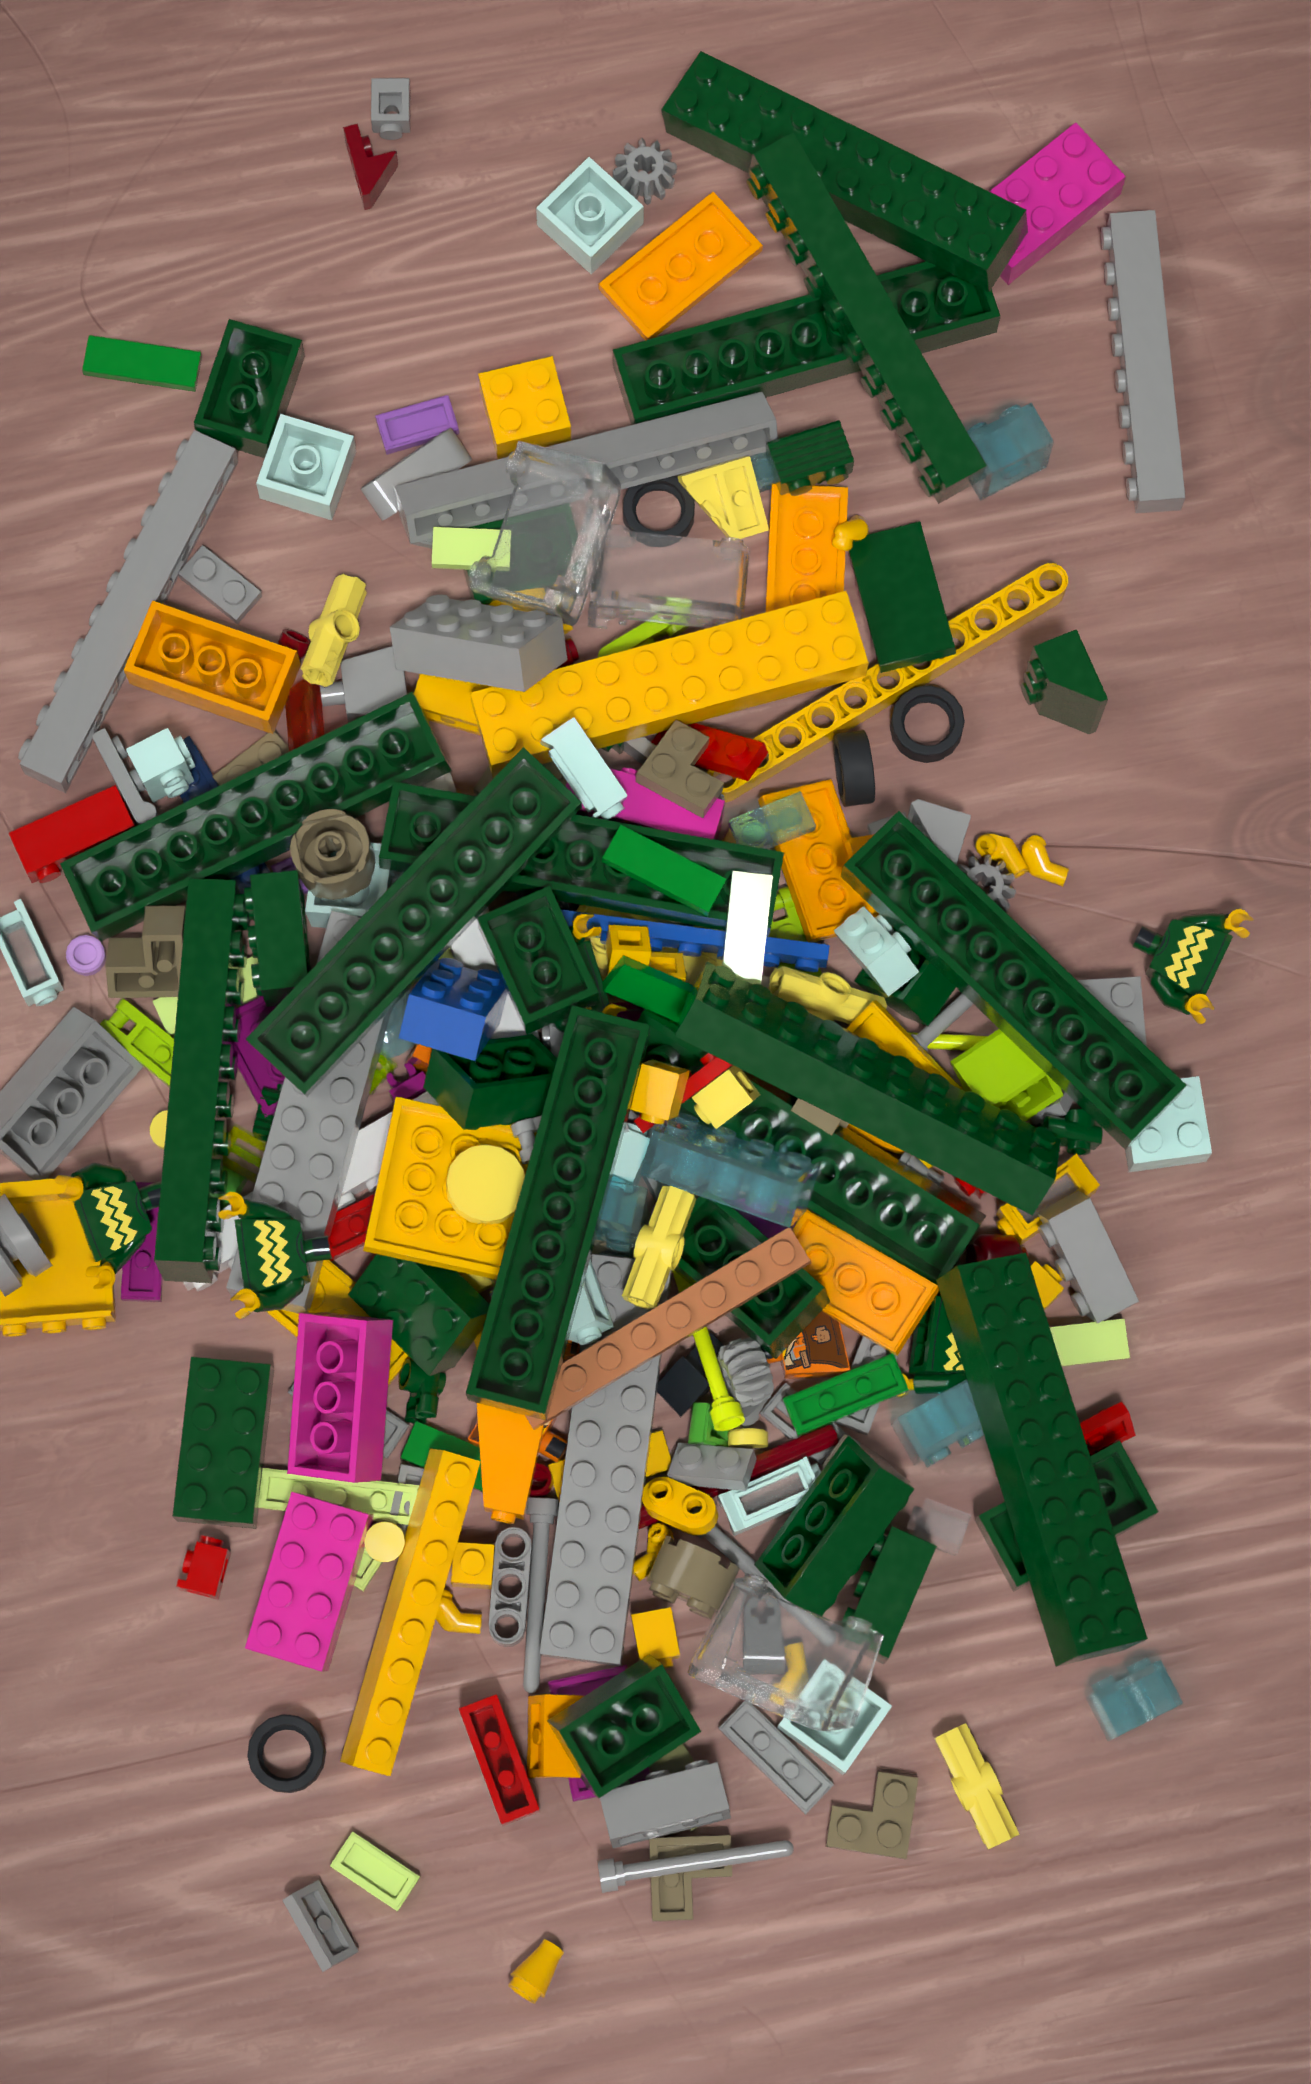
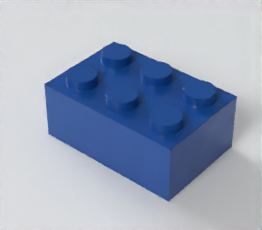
M452 958L438 959L424 973L409 994L399 1039L476 1061L501 1021L508 992L500 974L488 969H480L478 971L463 967L462 962Z

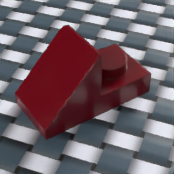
M358 124L343 127L344 138L364 210H368L374 206L396 171L398 157L397 151L374 156L369 136L361 137Z

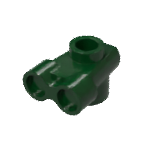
M1083 1109L1068 1110L1064 1118L1046 1116L1043 1124L1039 1123L1037 1127L1050 1130L1057 1138L1061 1139L1060 1146L1067 1147V1152L1072 1155L1076 1153L1077 1155H1087L1102 1142V1127L1096 1126V1121Z
M407 1359L403 1363L398 1380L399 1389L411 1392L409 1402H407L405 1421L413 1424L416 1421L425 1424L427 1418L437 1417L439 1403L437 1395H440L444 1390L446 1384L445 1372L428 1376L413 1360Z

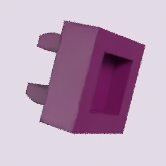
M409 1062L404 1064L409 1074L405 1082H397L391 1072L386 1075L389 1087L391 1088L389 1093L393 1103L396 1097L413 1100L427 1092L423 1088L426 1075L423 1071L417 1074L414 1066Z

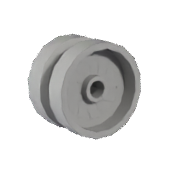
M3 1194L0 1196V1290L6 1297L20 1288L23 1283V1278L13 1264L14 1261L19 1259L26 1271L35 1277L53 1265L39 1244L42 1242L23 1213L18 1214L7 1196Z

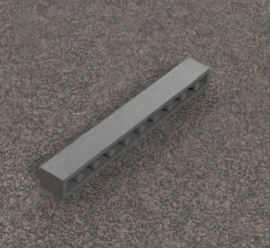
M758 392L397 485L394 487L398 512L409 542L413 544L432 539L433 527L469 528L691 472L739 457L766 452V443L778 439L777 423L763 392Z
M196 430L193 431L189 441L184 439L181 442L175 460L178 461L172 473L167 472L163 476L158 488L160 496L155 506L149 505L142 517V531L137 539L132 538L124 552V559L126 561L120 573L115 571L110 577L106 592L109 593L103 605L98 604L94 608L89 619L91 628L86 638H79L71 654V658L74 660L68 672L62 671L54 686L56 695L50 706H43L36 721L38 729L33 739H26L19 752L18 759L21 760L20 766L25 775L64 793L67 792L93 742L91 735L99 731L126 679L124 668L152 600L165 604L179 577L178 572L187 562L239 462L235 448Z

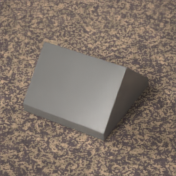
M919 799L912 802L907 819L957 865L971 815Z

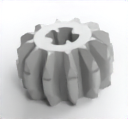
M643 138L639 140L638 148L627 143L624 146L625 154H617L615 157L617 168L613 170V179L620 181L619 184L630 192L635 199L643 196L644 202L647 205L651 203V195H655L663 200L665 198V189H672L674 187L675 179L672 176L677 173V165L674 162H670L672 159L670 149L660 151L658 140L652 143L651 147H646V142Z
M985 855L981 865L975 856L969 857V868L959 864L958 867L976 885L977 882L981 881L984 887L990 886L987 895L1005 912L1009 909L1010 904L1007 899L1015 897L1016 889L1008 885L1014 881L1015 877L1013 873L1001 875L1006 866L1004 861L998 862L993 867L990 865L992 861L991 855Z
M749 1337L743 1340L740 1338L731 1341L728 1345L721 1347L717 1359L727 1391L731 1397H734L735 1402H739L741 1408L749 1405L752 1407L763 1403L762 1401L771 1398L774 1390L773 1376L770 1372V1364L767 1362L765 1352L761 1350L760 1344Z

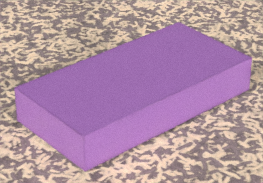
M448 395L375 416L386 455L426 444L450 427L456 435L459 434L458 424Z

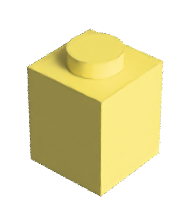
M733 1065L695 1094L692 1099L696 1103L694 1109L702 1121L708 1125L712 1123L715 1129H717L761 1094L745 1073Z

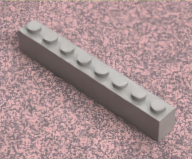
M1155 210L1110 213L1107 226L1101 227L1102 250L1109 251L1110 262L1105 263L1104 275L1106 286L1112 285L1113 298L1108 299V315L1110 321H1116L1117 334H1112L1113 357H1119L1121 370H1116L1115 383L1117 393L1123 392L1124 406H1119V422L1121 429L1127 428L1128 442H1123V461L1125 465L1131 466L1132 478H1127L1126 481L1128 501H1134L1135 513L1181 510L1185 500V489Z

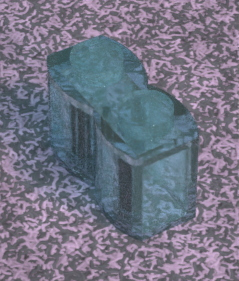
M1147 1657L1127 1667L1129 1676L1116 1682L1113 1675L1091 1685L1094 1693L1086 1697V1700L1107 1741L1183 1704L1161 1660L1151 1664Z

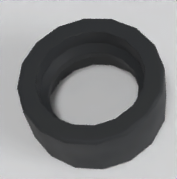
M671 476L628 488L623 498V523L627 533L638 544L649 549H667L678 545L689 535L694 524L695 500L679 483L678 477ZM652 491H666L673 494L681 506V516L678 523L665 531H652L645 528L639 522L636 515V506L642 496Z
M931 685L914 687L904 693L894 706L890 723L892 741L898 750L911 760L922 763L940 761L952 754L960 743L965 723L963 709L955 696L943 688ZM917 704H936L944 709L949 717V733L944 740L936 745L926 746L917 744L906 733L905 717L909 710Z
M866 731L835 734L833 741L835 771L843 806L873 803L875 801V777L871 748Z
M282 1714L268 1718L256 1728L249 1740L247 1758L251 1772L261 1784L275 1792L294 1793L306 1789L317 1780L324 1768L326 1749L322 1736L310 1722L299 1716ZM282 1730H294L302 1734L308 1741L311 1750L310 1762L306 1769L298 1776L291 1778H281L272 1774L265 1766L263 1759V1749L268 1738Z

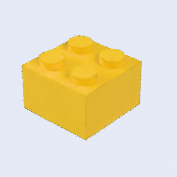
M553 356L478 373L479 389L497 459L571 441V425Z

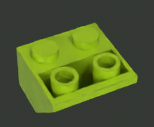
M1000 1029L950 1061L965 1092L977 1093L985 1102L1001 1110H1010L1023 1121H1027L1064 1096L1061 1088Z

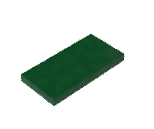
M921 522L868 534L862 540H853V547L849 550V555L880 672L883 673L956 654Z

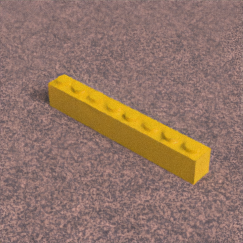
M429 1450L406 1530L404 1549L398 1558L340 1762L391 1776L481 1461L445 1450Z

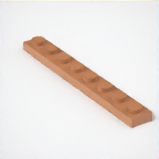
M788 1227L561 1365L547 1421L526 1416L533 1430L811 1264L809 1257L791 1228Z

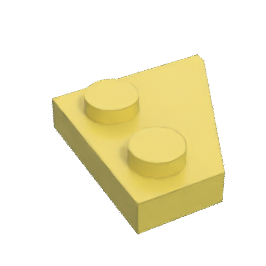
M750 456L739 457L677 476L679 483L729 540L736 541L769 530Z

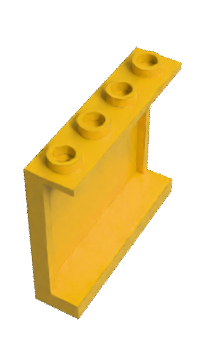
M55 1179L0 1183V1196L5 1194L18 1214L23 1213L41 1240L40 1247L53 1265L35 1277L26 1271L19 1259L13 1262L23 1278V1283L20 1288L6 1297L0 1290V1331H2L5 1337L23 1336L27 1334L26 1329L42 1328L43 1333L66 1332V1326L82 1325L83 1330H100L106 1328V1322H116L114 1284L109 1289H94V1285H97L100 1280V1275L96 1277L86 1276V1269L90 1266H100L101 1260L95 1262L73 1201L58 1198L59 1194H63L66 1191L67 1185L56 1184Z

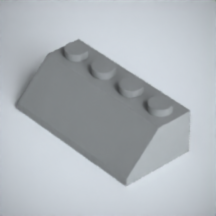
M73 1007L0 1091V1153L31 1179H47L143 1066L96 1020Z

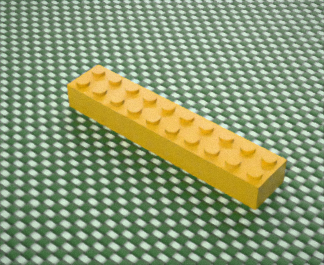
M847 591L555 669L525 692L492 686L470 692L472 708L492 778H494L523 747L541 764L552 762L553 760L548 754L551 749L540 744L541 739L573 717L577 720L594 747L600 749L669 730L675 720L688 725L864 677L867 674L868 659Z

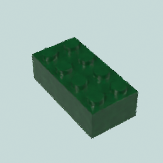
M708 1187L696 1199L683 1234L685 1239L683 1253L678 1266L674 1270L690 1285H694L767 1241L768 1238ZM802 1268L729 1312L726 1316L748 1336L757 1341L772 1357L777 1359L826 1307L830 1300L825 1287Z
M191 1357L172 1515L177 1522L257 1529L258 1502L274 1378V1369L271 1364Z
M848 1435L754 1565L784 1599L820 1620L826 1610L833 1606L839 1592L850 1577L857 1573L861 1562L874 1544L882 1539L885 1529L898 1511L906 1506L914 1488L882 1456Z
M1120 1441L1090 1456L1115 1537L1153 1518L1159 1512ZM1003 1502L978 1515L975 1522L1014 1592L1030 1582L1006 1504Z

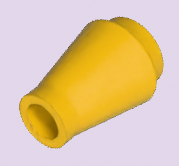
M544 1939L540 1946L511 1973L513 1978L508 1986L519 1996L535 2004L539 1997H545L558 1962L564 1952L552 1942Z

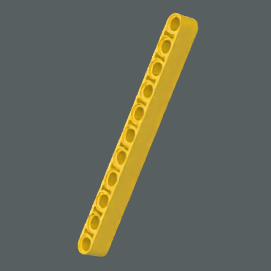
M1055 563L1041 565L948 621L952 637L958 639L962 644V647L956 650V654L928 661L930 666L923 670L916 669L911 665L881 673L879 664L867 670L866 676L848 681L753 738V740L764 742L768 751L765 757L767 764L764 767L757 768L749 781L732 777L735 781L734 784L723 788L721 793L724 795L725 803L736 799L834 740L835 734L846 733L894 704L904 693L914 687L924 686L1057 606L1062 601L1068 585L1066 571ZM1045 579H1051L1058 584L1059 589L1053 592L1046 591L1041 587L1040 582ZM1011 599H1020L1026 604L1027 608L1022 611H1015L1008 606L1007 602ZM980 618H987L993 622L995 627L988 631L981 630L976 626L975 621ZM884 676H890L896 680L898 685L892 689H885L878 684L877 680ZM850 696H858L864 700L865 705L862 708L853 709L845 703V699ZM819 715H825L832 720L833 724L825 729L818 728L813 724L812 719ZM785 735H793L799 739L800 744L794 748H786L780 743L779 739ZM711 770L707 772V774L713 777L722 774Z

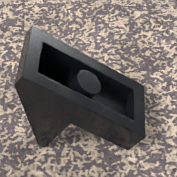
M710 1333L716 1357H718L720 1348L724 1345ZM697 1346L686 1357L682 1356L658 1382L657 1393L680 1417L693 1407V1403H697L710 1391Z

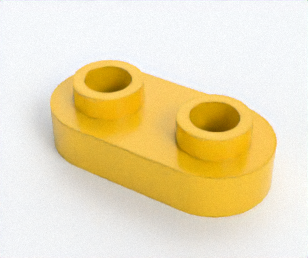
M669 1477L652 1479L644 1487L642 1502L651 1517L691 1535H703L715 1527L718 1521V1511L713 1499L709 1495ZM659 1492H667L665 1497L655 1498ZM693 1507H702L698 1513H689Z

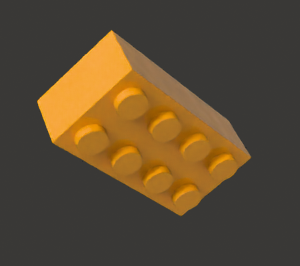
M152 600L125 665L124 672L131 685L273 734L301 663L296 650Z

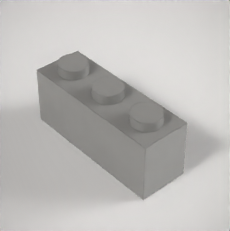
M1078 1190L1037 1212L1042 1222V1225L1038 1227L1039 1233L1049 1248L1054 1247L1059 1257L1058 1260L1054 1261L1055 1266L1065 1282L1070 1281L1075 1291V1294L1071 1295V1299L1082 1317L1086 1315L1098 1324L1139 1302L1090 1197Z
M708 1760L692 1762L685 1766V1771L670 1774L668 1770L656 1771L648 1774L645 1777V1781L630 1784V1781L627 1780L600 1798L613 1849L731 1819L718 1762L709 1764Z

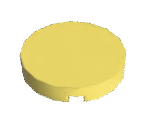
M487 1144L470 1147L460 1153L449 1167L446 1179L448 1201L456 1213L469 1222L477 1224L501 1223L515 1214L525 1178L524 1169L514 1155L501 1147Z

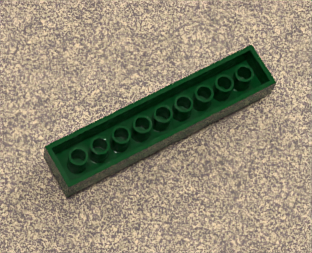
M700 51L661 109L666 133L749 173L752 156L755 152L794 132L846 222L990 292L1028 233L1026 209Z
M794 132L755 152L752 156L748 173L750 178L746 180L747 185L756 200L762 198L769 210L765 214L771 228L775 233L781 231L788 244L785 245V250L794 266L800 264L807 277L804 278V283L808 292L814 299L820 298L826 309L823 311V316L829 328L833 332L838 330L845 342L842 344V349L848 361L852 365L857 363L864 375L861 377V382L871 398L876 396L883 407L880 414L885 425L890 431L895 429L901 438L902 443L899 444L904 458L909 464H916L921 473L918 479L925 494L928 497L934 496L939 504L977 483L987 467L986 463Z
M927 261L877 275L921 353L997 333L1000 313L992 289L988 292ZM810 294L613 349V369L631 425L758 392H763L765 398L859 372L861 369L857 363L852 365L848 361L842 349V344L845 343L838 330L833 332L826 323L823 316V311L826 309L820 298L814 299Z
M411 692L60 863L91 933L102 942L143 922L145 906H176L186 901L189 878L229 880L289 851L294 833L296 834L303 825L302 822L315 812L337 809L346 812L347 815L353 818H357L390 801L393 781L422 786L452 770L414 693Z
M523 747L258 1025L246 1040L308 1097L582 808V801Z
M393 781L379 853V868L405 872L476 796ZM575 814L503 891L529 895L550 886L558 901L726 931L732 870L772 874L766 937H768L773 919L784 852ZM620 824L726 878V882L708 916L601 862Z
M900 811L843 865L840 877L1125 1150L1180 1096L1187 1086Z
M189 878L154 1256V1261L164 1281L212 1283L213 1271H219L221 1265V1248L216 1247V1232H223L224 1219L218 1216V1212L224 1209L220 1208V1200L218 1198L220 1194H226L228 1174L227 1170H223V1156H229L231 1133L226 1132V1118H232L234 1113V1095L230 1094L229 1081L236 1080L237 1056H233V1042H239L241 1022L240 1019H236V1005H242L244 997V983L239 981V967L245 968L247 962V945L243 944L242 931H248V926H250L245 895L240 894L236 880Z
M707 961L686 998L675 1033L676 1037L1032 1216L1056 1179L1061 1139L1057 1138L1050 1130L1043 1127H1035L1021 1120L1014 1112L1007 1109L1001 1110L985 1102L977 1093L965 1092L950 1084L943 1076L935 1073L930 1074L914 1066L909 1059L903 1056H894L880 1049L873 1041L867 1038H858L844 1031L836 1022L823 1020L807 1012L802 1005L796 1002H787L773 995L766 987L760 984H751L737 977L727 967L715 966Z
M573 1005L571 1007L466 1390L468 1401L547 1421L627 1125L641 1064L644 1062L650 1039V1025Z
M647 1009L642 1012L637 1022L650 1025V1039L644 1062L653 1059L683 1069H689L692 1075L704 1067L700 1059L707 1055L708 1052L676 1037L677 1022ZM744 1070L742 1071L761 1095L720 1127L715 1129L712 1123L708 1125L702 1121L694 1109L696 1103L692 1099L693 1096L681 1104L678 1117L670 1120L856 1239L938 1285L937 1279L956 1266L986 1218V1215L852 1130L845 1129L839 1125L833 1135H830L795 1114L791 1109L796 1103L797 1097Z
M1025 1252L956 1266L936 1281L1055 1666L1058 1667L1124 1651L1148 1638L1027 1254Z

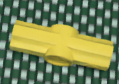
M345 574L335 577L320 618L312 621L309 625L308 633L311 643L301 670L303 671L302 677L310 684H317L323 687L332 685L348 643L356 640L359 636L360 627L357 618L367 592L365 590L366 584L358 577H350Z
M781 966L780 968H775L770 976L768 989L773 995L787 1002H796L802 1005L807 1012L823 1020H838L851 1024L875 1000L885 1009L887 1008L884 997L852 988L845 979L834 973L824 972L820 977Z
M662 1186L649 1224L644 1225L638 1234L634 1248L635 1261L622 1294L624 1300L647 1310L657 1307L669 1272L676 1269L683 1253L685 1241L683 1234L696 1202L693 1194L675 1186Z
M967 1724L960 1725L934 1738L952 1775L950 1780L964 1810L966 1812L969 1811L987 1850L1020 1835L1001 1797L1003 1792L999 1781L988 1761L984 1762Z

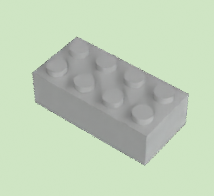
M433 595L427 598L426 602L415 610L407 612L401 620L390 627L396 670L525 692L567 661L562 617L546 615L544 611L540 610L527 612L515 610L509 605L490 606L481 604L478 600L460 601L449 599L447 595Z

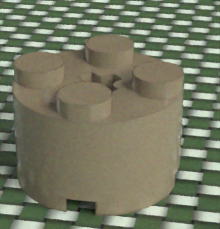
M337 809L321 810L309 815L302 822L303 825L298 829L297 833H294L290 845L293 863L305 887L317 898L332 900L350 897L360 890L367 888L371 883L375 868V854L363 824L347 815L346 812ZM337 852L334 857H331L330 853Z
M666 1536L646 1580L651 1584L649 1590L653 1591L652 1595L672 1604H675L677 1598L687 1602L686 1605L690 1607L689 1610L711 1620L714 1613H721L740 1568L730 1562L728 1569H726L725 1565L719 1563L721 1556L681 1539L674 1546L675 1542L672 1537Z

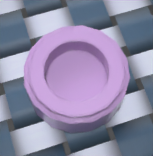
M83 935L73 939L67 946L66 959L74 972L79 975L89 976L96 974L102 969L106 961V953L98 939L93 936Z

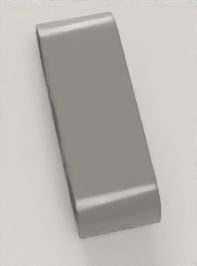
M450 427L361 488V491L381 521L398 512L394 486L459 470L469 463L472 458Z
M517 1527L501 1531L495 1543L489 1632L493 1641L503 1647H513L519 1644L524 1638L526 1631L532 1545L528 1534ZM510 1537H518L525 1543V1550L518 1557H508L502 1550L503 1543ZM507 1577L517 1578L522 1584L521 1592L513 1598L504 1597L499 1591V1586L503 1579ZM504 1617L513 1618L519 1624L518 1632L511 1638H502L496 1632L498 1621Z

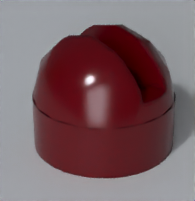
M283 629L278 640L279 645L296 650L299 660L306 655L311 643L306 636L289 629Z
M536 1463L533 1481L545 1482L547 1484L544 1487L532 1485L529 1496L535 1498L544 1497L553 1487V1476L550 1470L543 1464Z

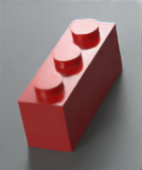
M116 785L13 830L8 834L31 883L37 881L46 883L61 875V870L63 869L60 863L135 826Z
M497 1694L459 1708L502 1827L539 1813V1806Z

